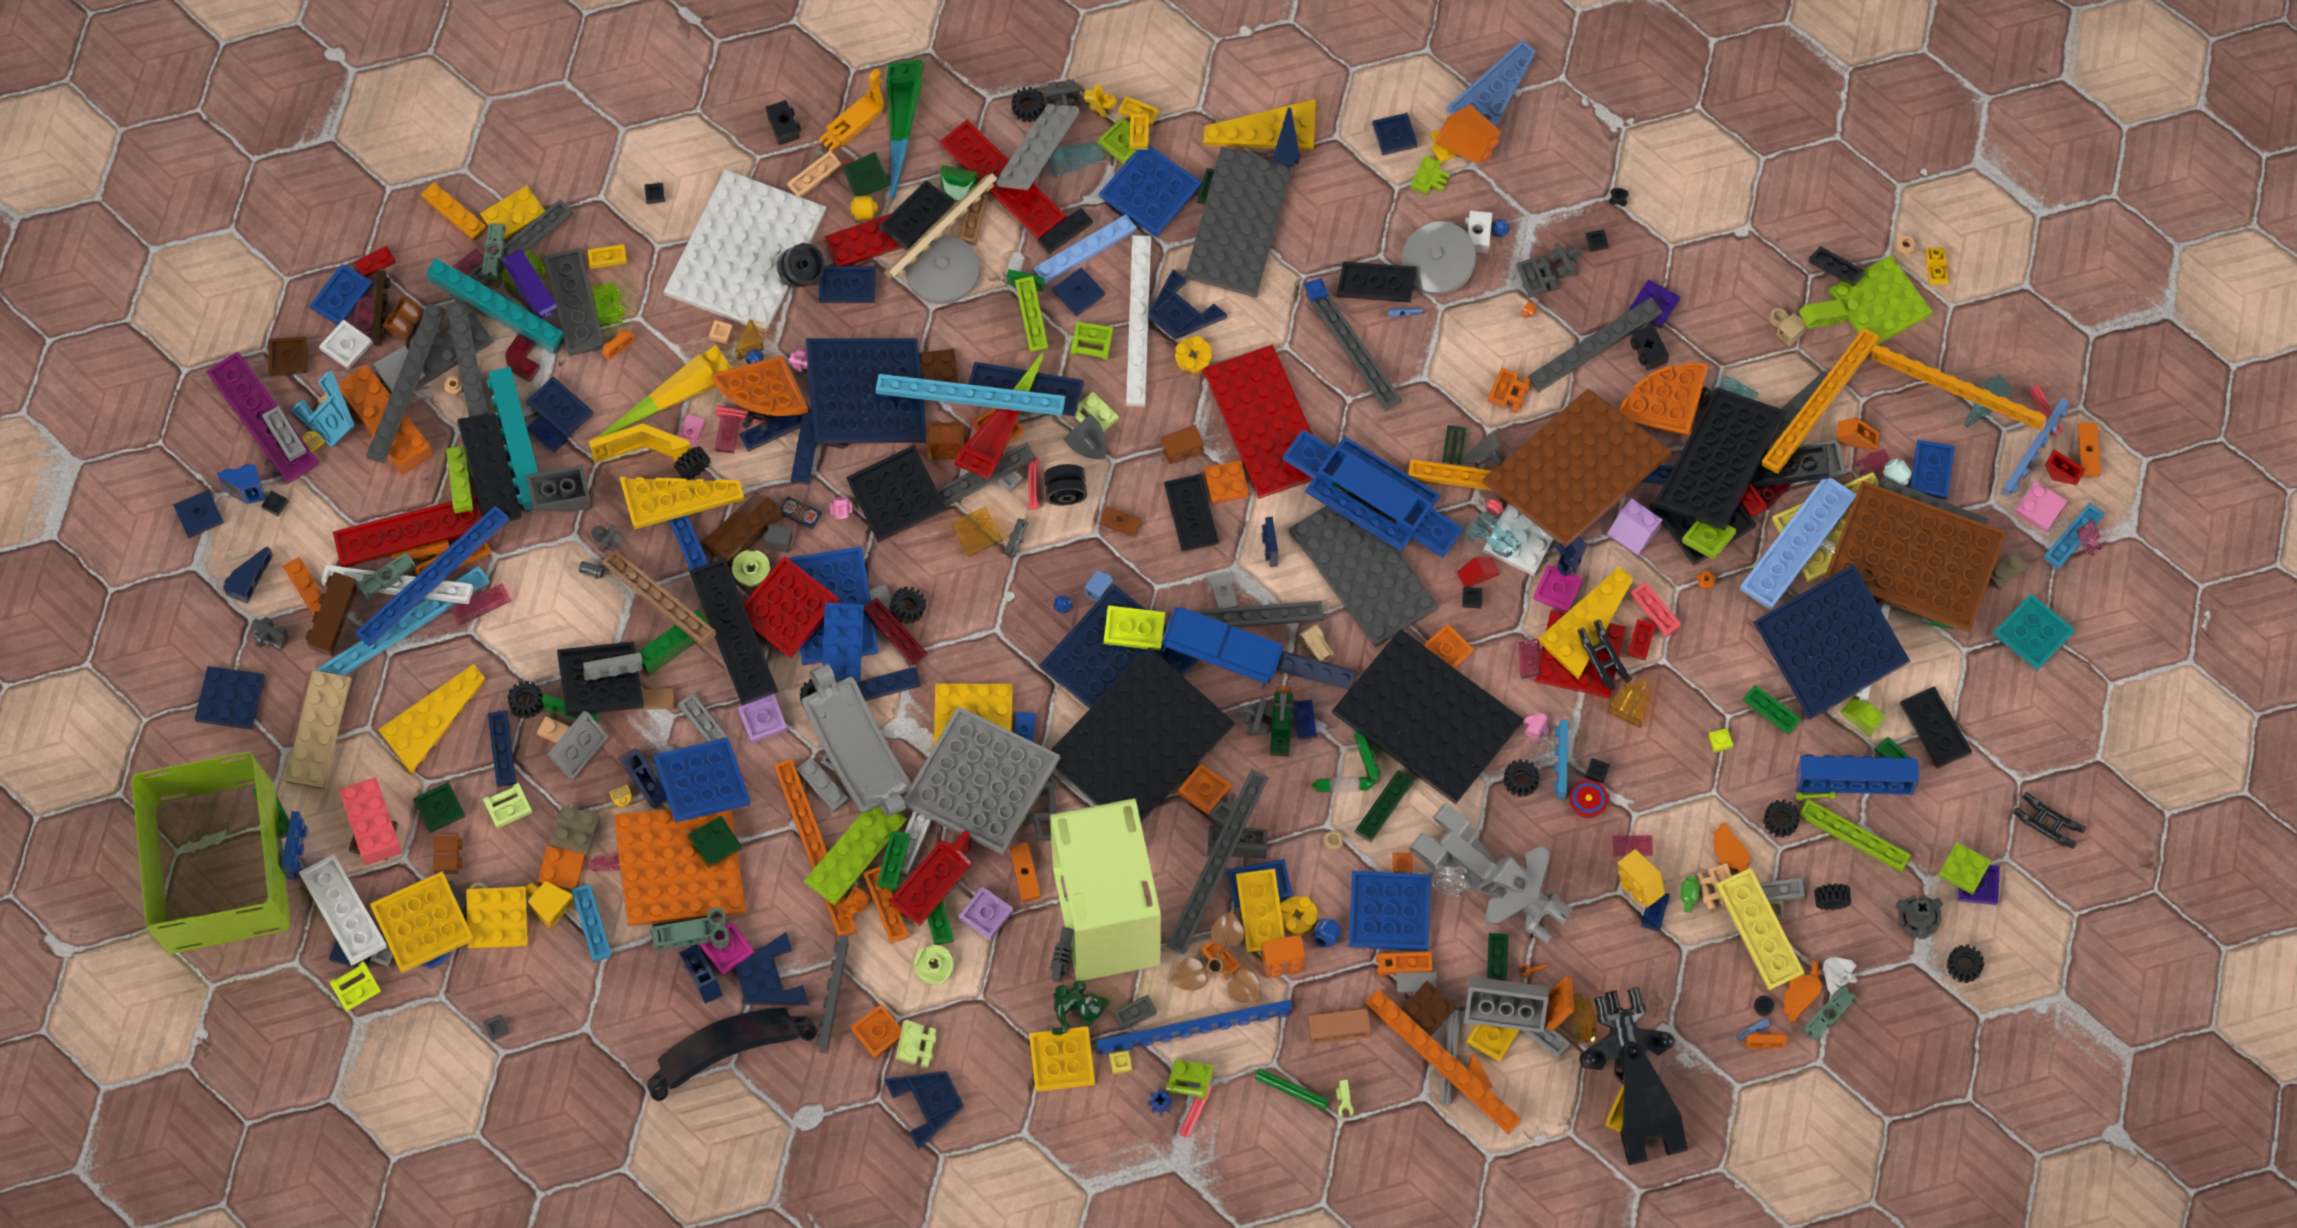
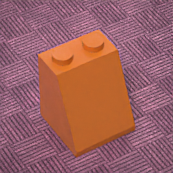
M1470 104L1447 117L1435 143L1475 164H1479L1491 158L1492 150L1499 143L1498 139L1502 132Z

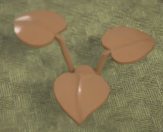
M1233 912L1222 915L1212 927V941L1215 944H1222V948L1216 955V958H1211L1205 969H1203V965L1198 959L1186 958L1182 960L1170 979L1174 985L1185 990H1198L1207 983L1205 972L1210 971L1213 974L1222 972L1233 978L1227 986L1228 994L1233 1000L1241 1003L1259 1001L1261 988L1256 975L1250 970L1241 969L1235 976L1225 970V962L1221 959L1226 945L1235 947L1242 942L1244 937L1242 924Z

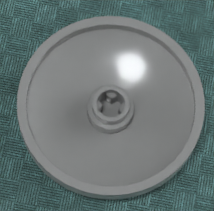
M1432 222L1418 228L1408 238L1402 252V266H1412L1417 269L1414 286L1428 294L1441 295L1457 290L1468 281L1476 265V249L1472 239L1464 229L1450 222Z
M943 234L936 241L932 240L929 243L930 247L924 253L920 252L916 255L917 260L914 263L905 266L906 280L911 290L921 299L935 304H949L963 299L974 289L979 278V260L974 249L961 238Z

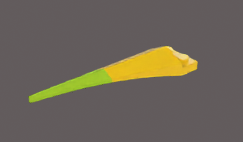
M716 345L703 354L697 355L599 436L615 433L670 406L717 388L712 381L711 374L733 368Z

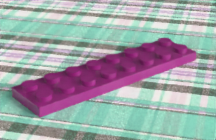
M238 351L206 371L214 385L287 484L319 465L316 457L292 425L291 427L307 453L291 462L289 461L262 417L263 414L276 408L278 405Z

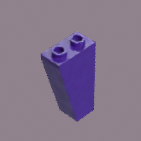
M520 249L502 258L501 260L528 311L541 319L553 314V309L557 305L523 250Z

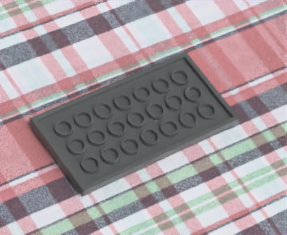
M1221 146L1185 279L1257 297L1292 166Z
M1351 492L1346 493L1348 496L1352 497L1353 499L1357 500L1362 504V502L1356 495H1354ZM1328 506L1321 508L1289 528V532L1375 648L1393 638L1399 629L1404 631L1438 610L1439 606L1396 548Z

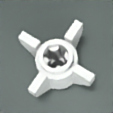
M1830 957L1824 962L1822 969L1825 974L1827 989L1832 995L1837 993L1840 989L1839 986H1843L1848 982H1857L1855 976L1851 974L1857 966L1852 960Z

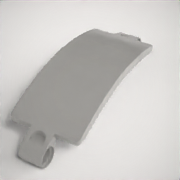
M829 664L812 670L810 676L817 692L803 698L801 703L830 763L861 813L880 806L885 815L890 817L905 810L906 806L901 796L908 792L912 784L880 732L854 678L849 677L836 683L834 673Z

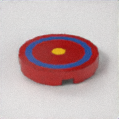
M1583 780L1572 787L1569 794V804L1578 816L1594 818L1605 811L1608 804V794L1599 782Z

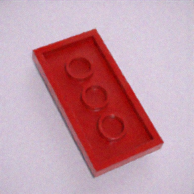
M891 214L824 236L835 266H851L903 248L879 230V226Z

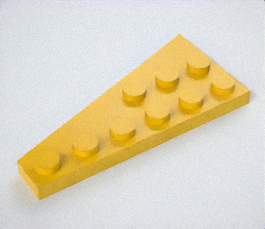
M1316 99L1205 125L1203 145L1276 149L1286 111L1290 107L1292 109L1299 150L1313 151Z
M619 477L634 530L745 500L739 480L716 479L715 481H704V479L686 480L684 478L644 479V477H636V479Z
M1621 566L1614 570L1538 638V642L1578 680L1590 658L1580 642L1577 630L1585 628L1592 646L1600 642L1593 622L1600 619L1606 631L1633 582V578Z
M475 664L378 729L379 733L411 774L416 771L419 763L427 757L430 749L437 744L452 725L455 717L462 712L469 699L473 698L486 681Z

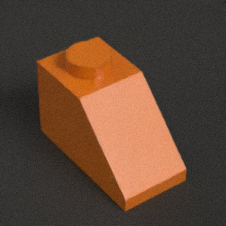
M1855 417L1838 422L1836 438L1847 446L1877 450L1880 433Z

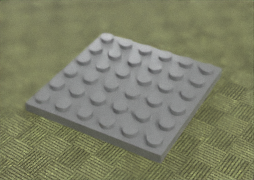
M958 706L903 800L906 808L961 835L966 830L969 832L971 840L1005 855L1061 757Z

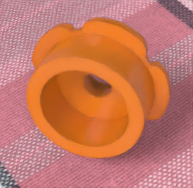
M1528 301L1521 314L1525 318L1528 316L1532 318L1537 310L1535 307L1536 303Z
M1703 571L1697 576V581L1701 588L1709 589L1714 586L1716 577L1710 571Z

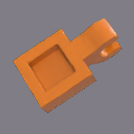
M854 886L844 902L849 906L844 916L851 920L857 911L862 913L871 896Z

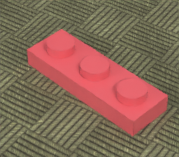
M1646 582L1630 592L1633 600L1650 620L1656 624V627L1665 637L1681 627L1678 619Z

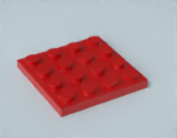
M784 556L743 604L753 629L791 659L824 621L825 602L840 603V599Z
M1550 610L1546 631L1566 613ZM1609 623L1606 634L1619 658L1626 627ZM1542 646L1534 682L1610 699L1611 691L1600 680L1591 660H1589L1578 680ZM1605 649L1596 653L1601 663L1610 659ZM1612 666L1605 671L1611 678V681L1614 682L1616 670Z

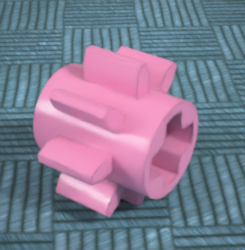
M799 348L796 351H792L789 364L792 365L794 371L802 372V370L807 369L806 349Z
M847 497L834 498L833 503H830V514H835L836 519L848 518L849 513L853 512L852 501L848 502Z

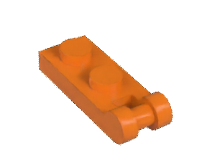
M1431 952L1381 953L1376 955L1378 976L1397 973L1432 972ZM1392 961V966H1386V962Z

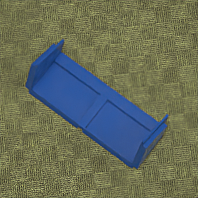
M1182 607L1174 608L1161 644L1164 645L1162 652L1167 647L1263 683L1262 689L1266 683H1270L1284 649L1280 643L1234 626H1228L1226 623Z

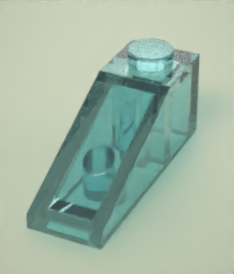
M1097 143L1069 145L1055 149L1048 159V165L1055 178L1105 160L1106 157L1101 146Z
M2000 374L1995 378L1993 376L1988 378L1983 389L1989 390L1992 394L1999 397L2004 396L2009 400L2014 392ZM1975 403L1967 417L1965 427L1968 428L1993 410Z

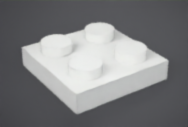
M343 320L323 341L319 348L349 370L373 342L369 337Z

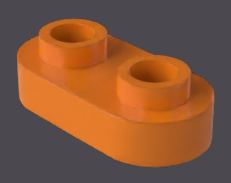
M631 330L620 331L615 339L603 345L602 355L607 360L614 358L632 344L635 340V335Z

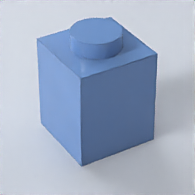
M1097 570L1084 587L1085 595L1097 602L1113 585L1112 577L1106 572L1102 573Z

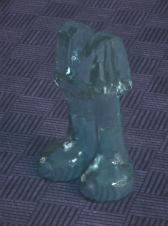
M1488 511L1480 513L1477 521L1473 520L1468 526L1465 537L1470 541L1480 537L1492 546L1493 552L1505 558L1511 557L1513 555L1511 549L1517 551L1521 547L1519 540L1510 530L1503 531L1493 522V514ZM1487 528L1490 529V530H1491L1494 534H1496L1498 537H1497V538L1494 537V536L1491 535L1489 532H1487L1485 529H1487Z

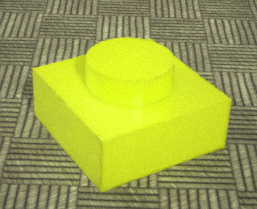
M1728 728L1709 732L1708 736L1714 753L1733 748Z

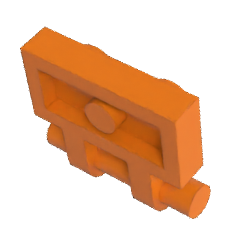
M1501 367L1487 402L1503 408L1509 402L1512 404L1510 410L1517 413L1524 403V395L1530 389L1529 384L1531 380L1525 377L1522 382L1517 381L1518 373ZM1513 388L1518 389L1516 396L1511 395Z

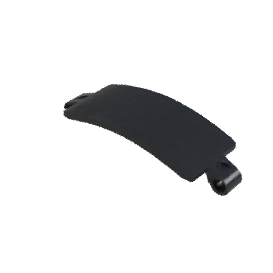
M786 1008L763 1009L725 1018L689 1035L661 1055L657 1060L661 1069L648 1080V1091L653 1100L662 1101L668 1096V1086L670 1089L676 1088L724 1058L752 1048L792 1041L799 1037L804 1041H810L816 1037L817 1029L810 1017L790 1016Z

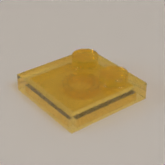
M986 506L951 522L968 557L1003 540Z

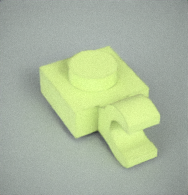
M1339 1081V1088H1336L1337 1100L1341 1099L1342 1105L1338 1109V1116L1342 1118V1111L1346 1109L1350 1112L1351 1117L1353 1116V1107L1350 1102L1348 1081Z

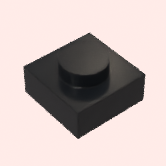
M663 183L644 184L647 204L665 202Z
M1604 229L1586 233L1585 237L1590 252L1608 249L1609 245Z
M270 491L261 507L279 517L287 505L288 499Z
M1463 587L1462 608L1481 609L1482 588Z
M1591 758L1585 778L1604 784L1610 764Z

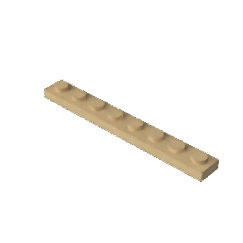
M991 173L981 179L899 257L884 274L888 278L899 277L904 272L903 268L907 264L911 265L917 260L916 255L920 252L924 253L930 247L929 243L932 240L936 241L943 235L942 231L945 228L948 229L955 224L956 221L954 219L958 215L960 217L969 210L967 207L971 203L975 204L981 199L980 195L984 191L988 192L994 186L993 182L997 178Z

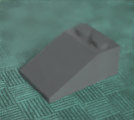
M582 465L526 475L534 510L574 512L590 509V495Z

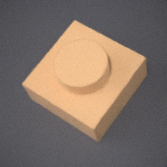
M714 320L709 339L727 344L733 326Z

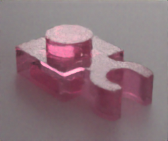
M1881 449L1867 454V460H1858L1856 467L1860 465L1865 467V469L1860 470V475L1867 474L1871 469L1875 474L1885 469L1884 465L1890 459L1885 449Z
M2090 520L2077 530L2081 545L2086 547L2085 549L2088 554L2094 555V547L2099 550L2102 549L2101 544L2097 542L2100 534L2095 522Z

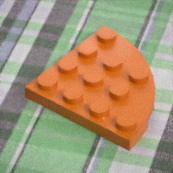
M783 356L711 374L712 381L718 390L740 407L753 412L775 416L808 413L806 402Z
M1688 362L1681 365H1670L1649 374L1634 386V389L1627 398L1623 400L1618 411L1636 425L1689 436L1709 368L1708 364Z

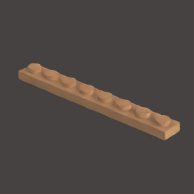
M614 550L602 561L603 566L702 647L716 635L712 627L618 551Z

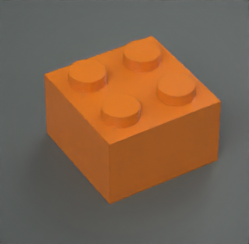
M1301 935L1262 942L1261 958L1265 977L1276 978L1284 973L1298 974L1301 970H1304L1305 953Z

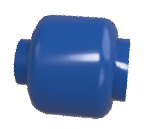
M1326 918L1319 920L1312 931L1314 943L1321 948L1332 947L1341 934L1338 923L1333 919Z

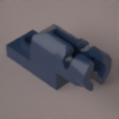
M1578 536L1566 548L1559 542L1555 546L1561 554L1557 568L1564 576H1569L1571 571L1575 574L1582 561L1587 546L1581 536Z

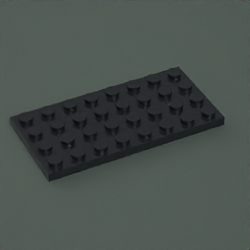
M1716 387L1654 502L1655 507L1725 531L1783 422L1786 410Z

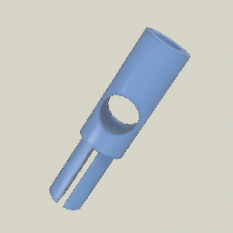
M1422 308L1388 309L1389 317L1422 314Z
M1765 1018L1736 1035L1738 1041L1746 1038V1035L1769 1027L1770 1023Z

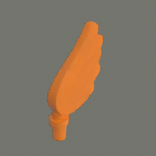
M1721 823L1719 830L1714 832V853L1718 856V863L1721 865L1727 863L1730 870L1738 871V873L1747 870L1750 863V854L1746 847L1734 836L1727 824Z
M1818 961L1811 962L1812 971H1810V975H1801L1791 980L1789 988L1784 993L1785 999L1783 1004L1785 1007L1783 1012L1785 1015H1788L1790 1023H1794L1803 1011L1817 999L1821 992L1822 984L1819 980L1821 971L1819 970Z

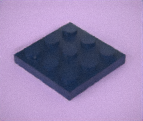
M207 666L195 721L253 730L265 675Z

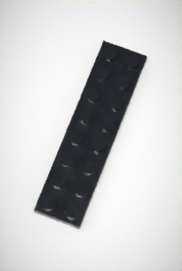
M723 558L690 570V576L710 627L716 632L714 637L741 705L743 706L778 693L726 559Z

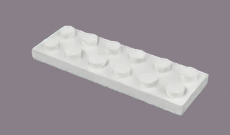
M335 855L299 872L302 881L351 966L387 948L384 939Z

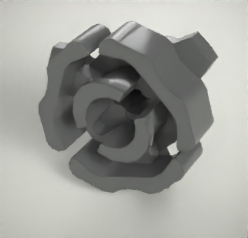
M1914 895L1905 901L1899 900L1895 907L1899 910L1897 917L1898 926L1904 927L1903 915L1906 914L1907 922L1912 927L1917 928V930H1913L1906 925L1904 934L1912 938L1927 939V937L1937 932L1938 926L1942 921L1940 908L1943 906V902L1939 898L1932 900L1925 895H1921L1919 900ZM1936 917V924L1931 929H1926L1931 926Z

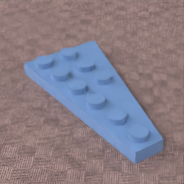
M1521 40L1447 106L1446 111L1451 115L1471 104L1496 127L1533 60L1536 51L1524 40Z

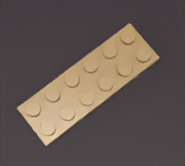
M312 671L285 778L286 783L319 789L325 788L352 680L350 677Z

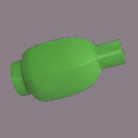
M1686 876V879L1681 883L1680 897L1685 904L1684 912L1687 913L1692 912V906L1697 902L1700 894V884L1697 882L1698 878L1694 876Z

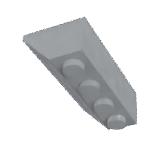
M1470 976L1464 1022L1543 1033L1549 987Z

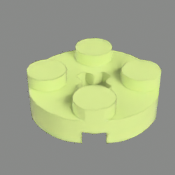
M746 550L739 553L732 563V573L735 581L748 589L758 587L771 572L768 558L762 552L756 550L755 552ZM747 566H750V567L755 566V568H754L755 571H754V572H747V571H748Z
M930 945L931 947L921 949L915 957L916 975L927 984L942 985L953 973V958L945 947ZM935 960L938 961L939 967L932 969L929 963H933Z

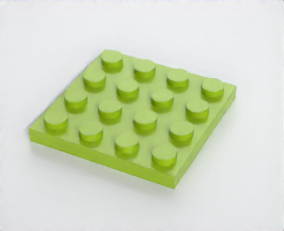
M1891 255L1864 269L1865 276L1854 287L1842 281L1831 287L1828 291L1833 300L1842 301L1849 314L1848 320L1858 334L1865 328L1879 335V341L1876 345L1930 317L1933 313Z

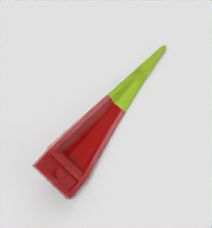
M1043 353L1040 354L1013 390L1030 391L1044 358ZM997 408L983 426L963 446L954 462L955 466L989 480L1001 460L1021 411Z

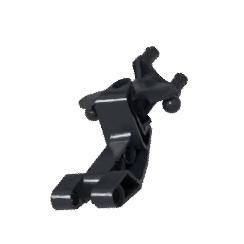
M1640 987L1627 990L1631 1003L1630 1009H1623L1620 1006L1617 990L1605 992V996L1594 998L1598 1016H1596L1597 1021L1602 1025L1610 1027V1033L1582 1052L1579 1057L1581 1066L1594 1070H1602L1607 1060L1615 1059V1078L1621 1085L1624 1084L1623 1120L1620 1135L1629 1166L1648 1161L1645 1145H1647L1646 1141L1662 1137L1667 1156L1688 1151L1681 1113L1645 1055V1051L1649 1050L1660 1056L1674 1046L1675 1039L1666 1031L1637 1028L1636 1021L1647 1011L1646 1005L1642 1002Z

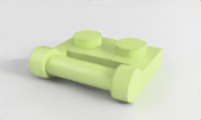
M1094 392L1090 393L1079 403L1075 417L1081 423L1086 418L1080 413L1084 410L1088 415L1092 414L1102 427L1103 432L1119 419V416Z
M519 783L492 797L487 796L483 798L496 829L532 813ZM515 794L518 795V797H516V798H513V799H511V800H509V801H507V802H505V803H502V804H500V805H498V806H496V807H493V804H495V803H497V802H500V801H502V800H504V799H506V798H509V797H511V796H513V795H515Z

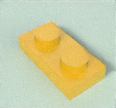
M1125 96L1118 109L1119 115L1131 119V114H1149V127H1152L1159 113V109L1128 96Z
M1131 114L1129 149L1148 150L1149 114Z
M624 244L587 250L590 269L627 264Z

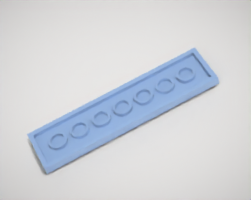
M1831 477L1822 479L1742 583L1740 590L1772 610L1853 504L1856 494Z

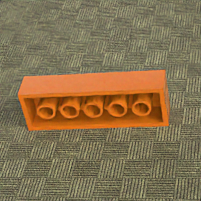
M366 364L337 384L343 398L347 400L350 410L373 438L391 395ZM406 414L403 417L388 454V459L402 476L433 456L430 444Z

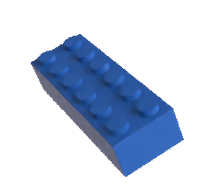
M1806 754L1800 756L1796 768V792L1830 793L1834 791L1835 793L1913 795L1919 782L1918 759H1913L1912 757H1902L1901 759L1891 756H1884L1882 758L1863 756L1862 758H1855L1852 755H1845L1843 757H1834L1833 755L1815 757V755Z

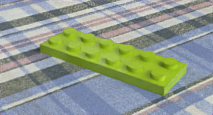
M880 806L861 813L804 880V884L836 906L887 846L891 830L898 832L907 822V818L900 813L887 817Z

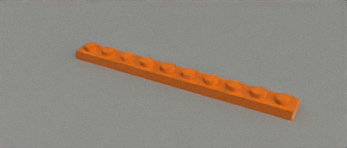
M791 758L773 766L813 870L828 852ZM843 896L836 906L823 898L838 938L840 939V935L849 936L857 933L853 918L850 920L844 916L848 909V905L844 903L846 901L845 897Z
M1378 989L1365 1001V1005L1507 1135L1522 1122V1119L1383 992Z

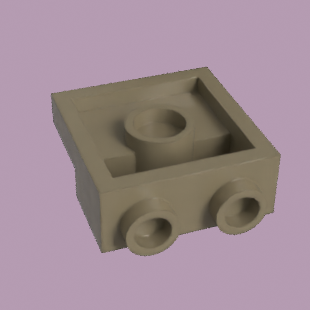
M569 804L568 807L562 805L556 819V827L551 836L550 845L587 855L600 825V815H597L594 810L590 809L586 810V812L579 810L577 806Z

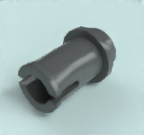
M585 561L580 563L579 573L594 576L595 579L602 578L605 569L602 565H594Z

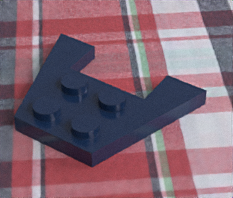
M1172 269L1148 313V318L1174 340L1227 318V314L1214 303L1201 314L1180 297L1176 292L1186 284V279Z
M787 932L735 966L746 1005H809L803 985L783 990L773 958L792 952Z
M947 1071L884 1079L892 1098L911 1090L927 1122L909 1131L918 1150L964 1108Z

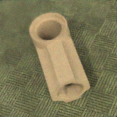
M1317 624L1299 633L1301 642L1307 649L1311 650L1317 660L1328 662L1334 657V653L1324 640V635Z

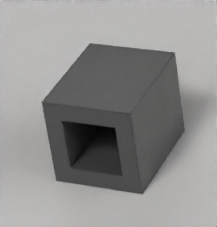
M770 524L763 536L766 548L789 553L793 539L792 528Z

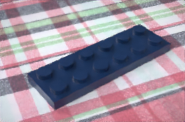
M974 361L968 385L1013 390L1027 370ZM1037 372L1029 392L1065 396L1063 415L1076 417L1084 380Z

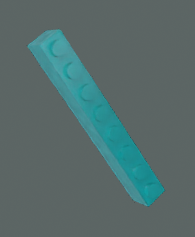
M435 258L427 269L426 277L429 282L516 333H520L533 340L535 344L552 354L556 352L564 340L563 331L438 258Z
M509 366L489 371L490 379L486 380L489 390L494 392V395L491 396L493 406L498 407V412H495L497 422H502L503 428L499 430L502 439H506L507 442L504 445L506 456L510 455L511 461H508L510 472H515L516 477L512 478L515 489L519 488L520 494H517L519 506L523 505L525 511L533 510L526 475L538 473L513 374Z

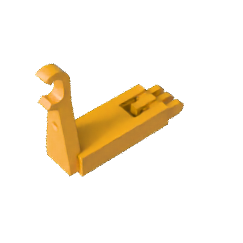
M877 68L868 76V92L826 127L827 132L820 137L819 141L824 143V146L829 148V151L832 153L840 146L844 147L883 113L882 109L885 108V103L879 86L883 81L879 78L882 72Z

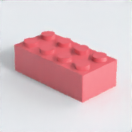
M374 777L339 789L364 865L366 866L401 854L402 851L377 778Z

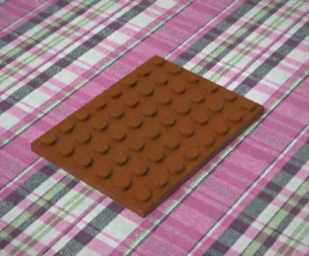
M1588 388L1483 478V484L1566 548L1670 457L1671 450Z
M1862 481L1823 581L1855 564L1874 599L1970 633L2007 532Z

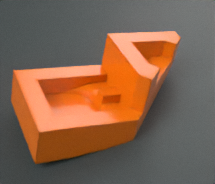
M1472 1054L1467 1070L1488 1089L1493 1088L1476 1055Z

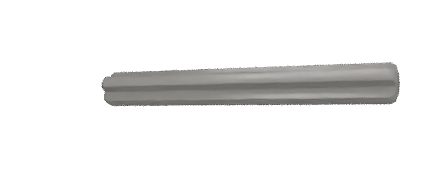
M1454 1010L1449 1017L1446 1051L1455 1059L1461 1015L1459 1010ZM1444 1076L1440 1104L1450 1105L1453 1085Z

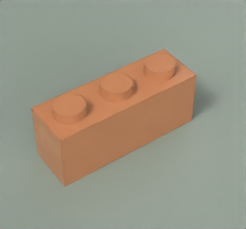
M1355 1007L1351 1011L1333 1010L1331 1013L1326 1014L1315 1012L1308 1016L1311 1044L1370 1037L1371 1030L1367 1009Z

